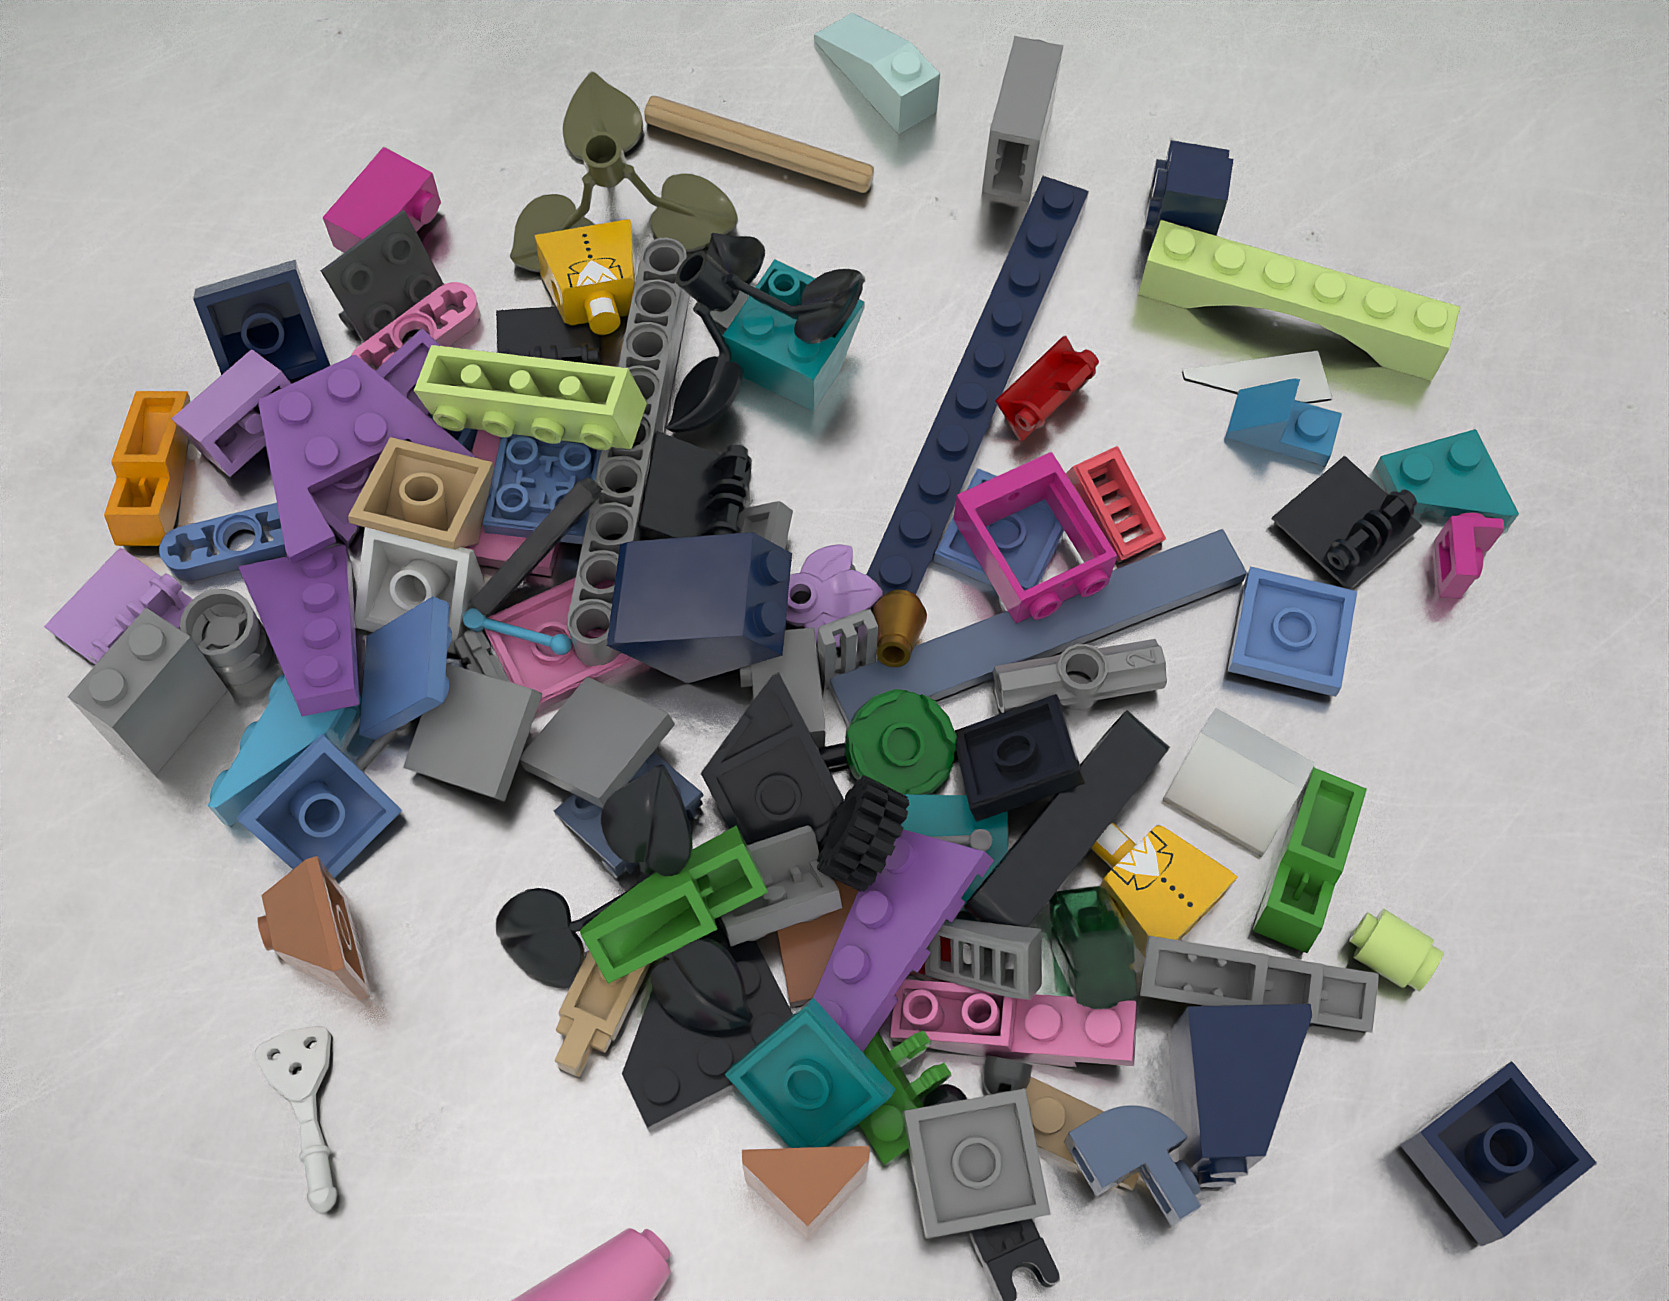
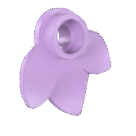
M838 544L820 548L806 558L800 573L790 575L786 622L795 626H803L804 628L814 627L816 643L818 644L819 626L865 609L870 610L883 597V591L869 576L856 570H850L853 562V548L851 546ZM798 591H806L811 595L809 601L804 604H796L791 598ZM842 633L834 636L836 648H841L840 636Z

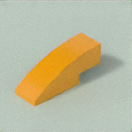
M135 391L111 460L117 478L104 513L115 546H160L164 536L174 528L182 491L188 437L171 418L190 403L188 391Z

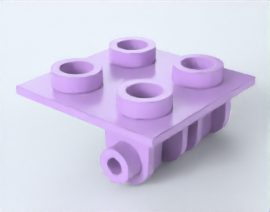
M120 547L44 627L96 665L145 608H148L180 629L181 616L185 607L193 599L181 591L182 586L169 574L165 573L163 576H160Z

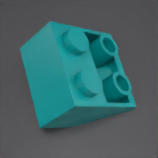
M774 259L755 288L789 305L796 306L801 305L804 289L815 278ZM749 296L723 334V338L732 353L730 362L738 363L743 368V378L814 412L840 372L865 308V302L860 299L858 300L848 320L833 336L819 343L806 344L797 338L794 333L798 317L788 316Z

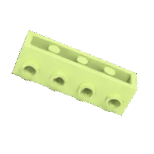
M431 345L414 388V392L432 415L433 420L445 429L452 431H461L464 428L485 430L498 437H510L512 434L535 437L540 441L550 444L560 443L561 440L584 443L597 450H608L611 447L632 450L647 405L628 368Z

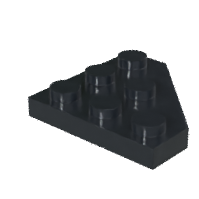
M717 918L715 919L717 930L703 937L713 939L721 944L735 960L744 981L747 1004L753 1019L745 1026L730 1030L711 1031L695 1028L682 1023L668 1013L652 989L622 1071V1076L649 1132L736 1088L725 1076V1073L735 1062L793 1015L756 940L730 946Z

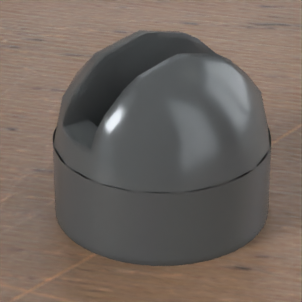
M986 1055L982 1072V1083L986 1092L989 1095L997 1094L999 1084L1009 1085L1008 1091L1026 1089L1030 1082L1033 1065Z

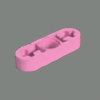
M450 282L440 286L358 346L351 356L356 354L366 364L374 363L380 367L394 354V352L390 354L389 348L394 347L395 351H397L404 345L402 339L406 333L421 328L427 331L441 346L450 347L475 328L479 322L480 309L475 292L468 285L459 282ZM453 304L458 308L464 306L465 310L458 313L453 309L447 311V307ZM441 323L443 328L437 329L436 324Z

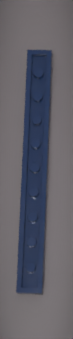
M1042 176L866 574L879 585L883 591V596L892 590H907L917 596L919 595L933 563L934 554L954 514L956 496L962 493L999 409L995 400L1008 388L1085 208L1089 194L1088 190Z

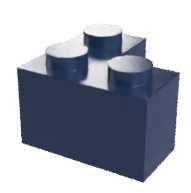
M1170 140L1166 160L1156 159L1152 176L1151 189H1153L1152 199L1149 200L1144 229L1153 230L1150 250L1161 220L1217 236L1229 195L1234 160L1229 158L1230 150Z

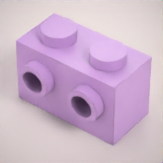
M251 349L171 419L206 458L230 477L266 446L258 399L291 383L281 370Z

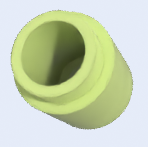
M1383 909L1377 917L1367 912L1349 942L1357 946L1353 958L1401 988L1409 985L1417 991H1421L1428 983L1444 954L1443 951L1433 946L1434 939L1386 909Z

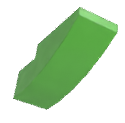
M1313 767L1273 869L1253 928L1254 932L1304 953L1309 952L1323 928L1335 884L1344 870L1367 788Z
M735 826L694 848L688 864L677 875L664 876L654 873L633 887L580 930V934L609 984L717 930L716 918L768 893V890L738 827Z

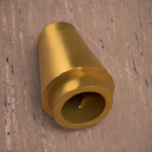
M892 590L875 604L873 615L878 624L877 657L882 664L895 668L901 667L909 661L910 655L926 624L927 612L919 597L907 590Z

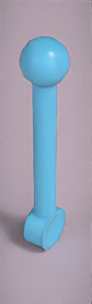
M476 608L469 609L463 616L465 626L468 630L474 632L482 631L485 628L551 647V650L557 655L567 654L572 647L571 639L565 634L550 636L489 619Z

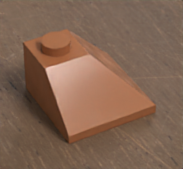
M318 856L305 859L261 895L266 914L257 918L262 942L267 951L274 949L289 966L358 1001L369 998L370 995L344 892Z

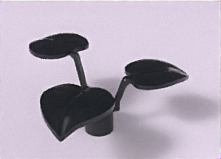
M712 233L708 252L700 250L689 255L680 265L675 281L679 287L697 301L693 311L702 318L719 350V357H708L689 371L679 388L674 402L672 418L665 428L674 433L700 429L719 418L730 407L739 392L744 374L743 368L738 363L730 362L732 353L710 314L711 311L723 312L735 302L739 291L788 316L798 317L794 327L795 335L806 344H815L833 336L848 320L862 293L863 283L866 280L865 276L860 271L854 269H836L826 272L806 286L802 294L801 305L792 306L749 285L759 273L765 258V246L760 240L751 236H726Z
M664 765L654 767L643 776L619 788L607 799L601 813L602 832L609 847L620 859L630 863L640 862L642 873L633 887L654 873L664 876L677 875L688 864L693 849L691 827L682 798ZM545 888L527 889L512 897L501 908L495 923L496 935L500 938L501 945L506 952L528 973L548 981L566 979L577 971L584 958V946L576 932L580 931L586 924L628 891L586 916L571 921L568 903L561 894ZM701 937L665 955L668 959L657 964L651 972V984L659 1002L668 1013L684 1024L703 1030L722 1031L745 1026L753 1019L747 1004L745 986L740 969L730 953L713 939Z

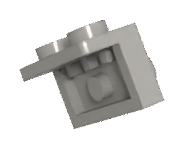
M804 826L747 845L763 876L768 893L717 919L730 946H734L746 941L758 940L766 934L801 922L813 921L824 914L841 909L840 893L831 877L817 870L819 849L813 829L810 826Z

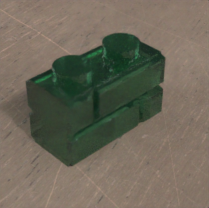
M1100 886L1056 891L1049 900L1050 921L1053 925L1051 928L1052 952L1069 988H1071L1076 1002L1093 1009H1108L1116 1006L1121 1001L1131 1000V998L1137 995L1136 972L1132 965L1135 962L1134 938L1107 890Z

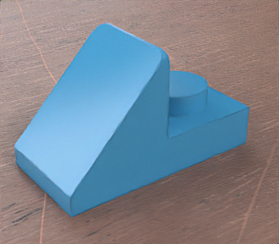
M1296 378L1240 389L1225 438L1326 467L1331 457L1342 413L1295 400L1300 379Z

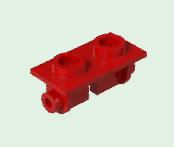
M1067 336L1061 337L995 400L1019 441L1023 442L1036 428H1041L1045 423V419L1087 379L1095 376V367L1099 364V360L1092 351L1084 349L1082 352H1077L1073 349Z

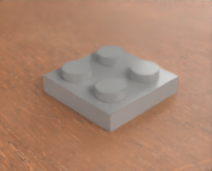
M1025 1088L902 1111L925 1238H934L1051 1215Z

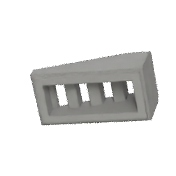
M954 919L950 923L945 920L926 948L931 952L925 961V976L1005 997L1031 1000L1042 986L1041 929L958 919ZM940 936L951 939V962L941 961ZM963 942L971 944V964L963 963ZM984 947L992 949V967L984 966ZM1005 952L1013 954V969L1005 968Z

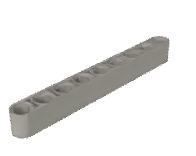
M658 238L650 241L641 253L618 366L629 369L643 397L648 398L645 400L647 405L634 441L640 444L632 447V450L616 447L601 450L595 482L603 489L601 491L603 494L589 509L567 618L568 630L574 651L581 662L591 667L612 662L621 653L607 646L615 584L606 589L594 587L605 580L615 581L620 544L631 541H643L645 529L638 527L654 437L657 431L664 433L689 294L679 287L675 281L676 273L682 262L687 258V253L683 244L671 238ZM622 487L632 488L630 491L626 493L615 492L617 489H620ZM613 533L625 534L617 540H605L608 535ZM602 628L607 630L603 636L589 639L584 637L593 629Z

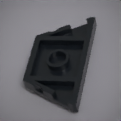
M779 672L769 678L701 771V775L729 829L737 826L746 845L804 826H810L816 835L820 853L822 851V848H820L822 841L829 833L827 830L831 821H834L837 815L836 810L840 803L843 804L845 801Z

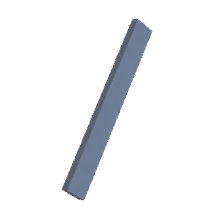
M1220 529L1113 570L1109 583L1102 590L1089 597H1081L1080 594L1063 601L1062 605L1054 613L1043 619L1034 620L1031 616L1015 624L1009 612L1005 611L916 645L909 661L901 667H888L877 660L869 665L861 666L853 671L831 678L829 687L848 727L854 713L876 695L893 689L915 692L919 695L923 694L933 700H938L992 679L994 666L1045 658L1057 654L1075 644L1088 642L1243 582L1247 571L1225 531Z

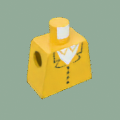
M630 219L535 235L541 278L564 323L576 325L589 322L590 329L600 335L610 334L617 330L620 326V317L629 315L636 282L635 255Z
M1111 823L1091 847L1112 868L1103 878L1097 894L1144 957L1146 956L1148 936L1181 941L1227 894L1237 879V876L1232 871L1160 825H1156L1136 844L1120 828Z

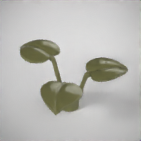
M592 71L574 93L563 122L564 142L568 150L576 158L584 161L587 173L582 177L584 187L581 204L576 209L571 199L560 194L542 195L528 203L519 215L515 225L514 242L510 258L519 267L540 272L535 235L595 225L584 217L590 209L593 187L595 185L607 188L614 187L624 178L629 179L651 205L657 207L651 216V228L657 239H675L683 244L686 252L697 251L709 246L712 233L726 235L732 231L738 223V216L728 196L714 183L698 175L686 173L672 175L664 182L661 197L653 194L635 173L634 167L627 164L624 152L630 150L638 142L642 134L643 119L641 112L628 95L614 88Z

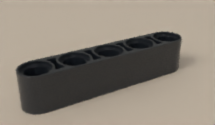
M1126 710L1080 763L1085 784L1057 793L1051 798L963 907L980 922L1028 927L1161 761L1170 746Z

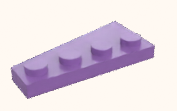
M347 546L324 548L292 565L287 557L238 566L301 716L360 705L352 565Z

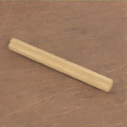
M656 95L651 96L645 106L644 116L647 124L857 192L867 193L873 182L874 167L871 164Z

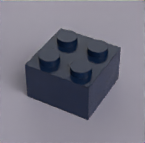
M1512 1061L1486 1077L1400 1144L1481 1247L1506 1237L1597 1164Z

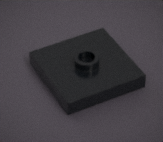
M1057 694L955 730L957 736L955 746L968 804L976 822L1085 784L1064 709Z

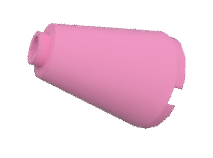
M627 1228L511 1301H654L671 1274L669 1265L666 1262L671 1254L664 1242L651 1230L644 1229L639 1233L632 1228Z

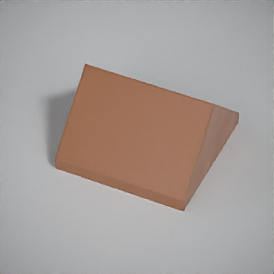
M869 1146L742 1150L745 1182L807 1243L867 1178L870 1160Z

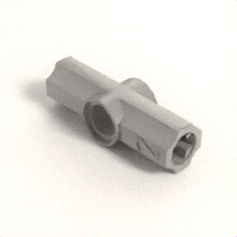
M1156 639L1098 649L1088 644H1075L1068 647L1061 655L994 666L993 669L995 695L998 708L1002 713L1055 694L1058 695L1063 707L1071 710H1084L1100 699L1164 689L1167 684L1166 661L1162 646H1159ZM1071 671L1084 672L1091 678L1092 682L1087 684L1076 683L1068 677L1067 673Z

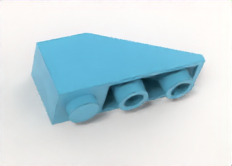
M284 674L280 675L271 687L268 698L269 704L258 722H252L243 733L240 741V752L229 770L222 771L214 781L210 792L211 800L207 806L223 824L231 827L238 822L236 817L321 734L341 749L361 715L362 698L360 695V705L302 717Z

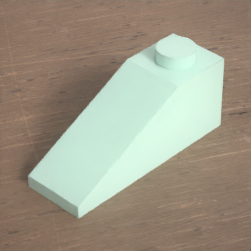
M854 13L845 16L814 34V41L898 134L937 112L940 73L910 41Z

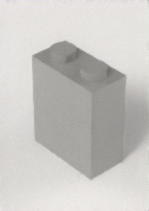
M1014 36L990 128L982 193L1030 202L1053 110L1063 45L1048 43L1039 39Z
M145 608L68 695V698L113 748L155 776L228 689L189 635L148 608Z

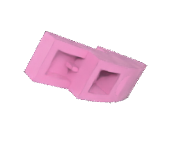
M904 980L895 994L898 1002L893 1008L890 1038L894 1041L903 1042L908 1037L924 1030L931 1041L927 1048L980 1057L991 1055L1020 1062L1077 1067V1062L1134 1066L1138 1014L1136 1001L1035 994L1031 1000L1005 997L950 982Z

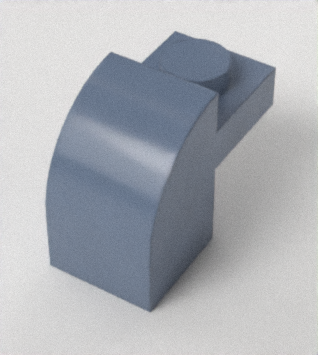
M1119 1106L1097 1115L1068 1133L1064 1143L1096 1197L1139 1172L1172 1227L1193 1215L1202 1207L1195 1197L1201 1193V1189L1194 1174L1183 1160L1180 1159L1174 1163L1169 1155L1170 1152L1179 1148L1188 1137L1178 1124L1163 1113L1143 1106Z

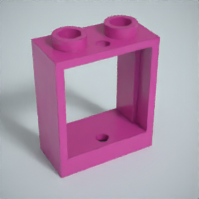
M1052 452L956 496L953 520L1015 624L1031 616L1034 620L1043 619L1059 609L1063 601L1078 594L1081 597H1089L1102 590L1109 583L1117 554ZM1045 499L1084 563L1024 591L986 529V526Z

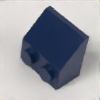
M296 259L195 288L193 301L221 375L251 349L281 370L288 380L309 375L331 366Z

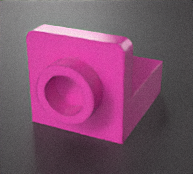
M1463 513L1449 518L1434 540L1439 597L1461 598L1474 580L1479 579L1483 568L1482 552L1489 551L1503 533V519L1485 518L1479 513Z

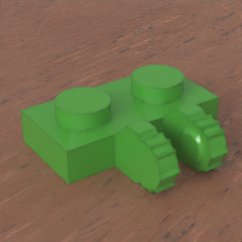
M924 1030L908 1037V1039L892 1050L888 1049L877 1031L863 1052L895 1088L889 1100L859 1123L884 1165L895 1162L909 1152L902 1111L923 1108L921 1099L952 1076L946 1064L942 1063L931 1066L920 1077L910 1083L900 1068L911 1059L925 1052L931 1044Z

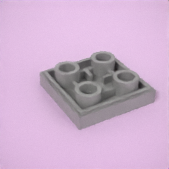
M446 663V676L450 683L448 695L440 706L422 714L403 768L505 801L543 693Z
M586 677L521 754L519 761L526 771L603 808L607 799L615 791L628 784L674 727L675 723L668 712L590 677Z

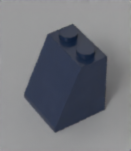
M754 532L631 541L620 544L607 646L686 683L783 656L792 553Z
M1311 1004L1188 1006L1168 1032L1175 1121L1188 1137L1178 1148L1179 1160H1183L1194 1176L1198 1177L1199 1186L1225 1187L1235 1185L1236 1177L1248 1175V1170L1266 1156L1312 1019Z

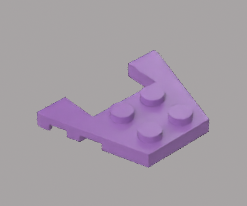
M356 354L258 399L284 545L291 565L336 543L334 533L311 494L376 463L390 437L476 458V456Z

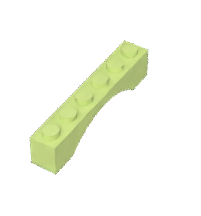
M1163 220L1160 221L1138 295L1185 309L1203 306L1235 305L1262 308L1293 315L1321 325L1345 337L1367 352L1382 367L1429 381L1433 380L1450 349L1460 311V306Z

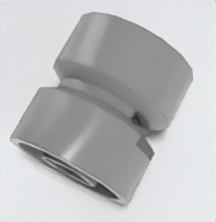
M228 589L208 590L196 596L185 607L180 619V630L193 639L224 684H246L258 678L266 670L273 655L272 646L264 626L248 600L242 595Z

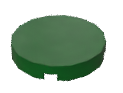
M893 689L872 697L854 713L846 730L845 756L851 773L856 779H861L865 775L902 794L928 795L933 793L949 777L953 767L954 752H956L957 736L950 717L935 700L923 694L919 695L915 692H908V690Z

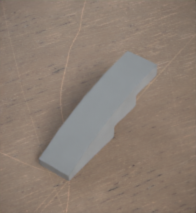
M1148 936L1140 996L1202 1006L1311 1004L1312 1019L1310 1023L1372 1033L1379 973Z

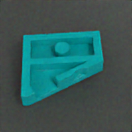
M1476 429L1382 455L1375 465L1388 494L1392 491L1400 492L1405 489L1415 496L1417 505L1414 507V513L1435 512L1442 517L1448 518L1463 513H1479L1483 516L1503 519L1504 526L1512 524L1519 515Z

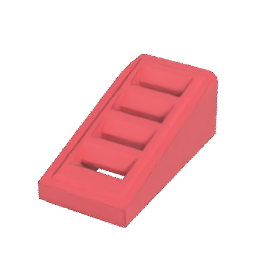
M1118 446L1072 466L1066 473L1117 554L1116 560L1118 563L1166 540ZM1105 474L1110 482L1096 488L1092 480ZM1117 491L1121 499L1105 505L1101 497ZM1128 508L1133 516L1115 524L1111 515ZM1139 525L1144 534L1124 542L1120 533Z

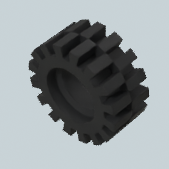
M865 775L861 779L858 778L854 782L853 789L850 788L846 793L844 803H840L834 821H831L827 830L829 833L823 839L820 847L822 851L818 855L817 862L819 863L817 870L860 892L867 890L868 885H872L876 881L877 872L881 873L885 868V860L888 855H892L896 847L894 842L896 838L901 836L904 828L901 824L907 819L908 815L906 810L909 806L908 797Z

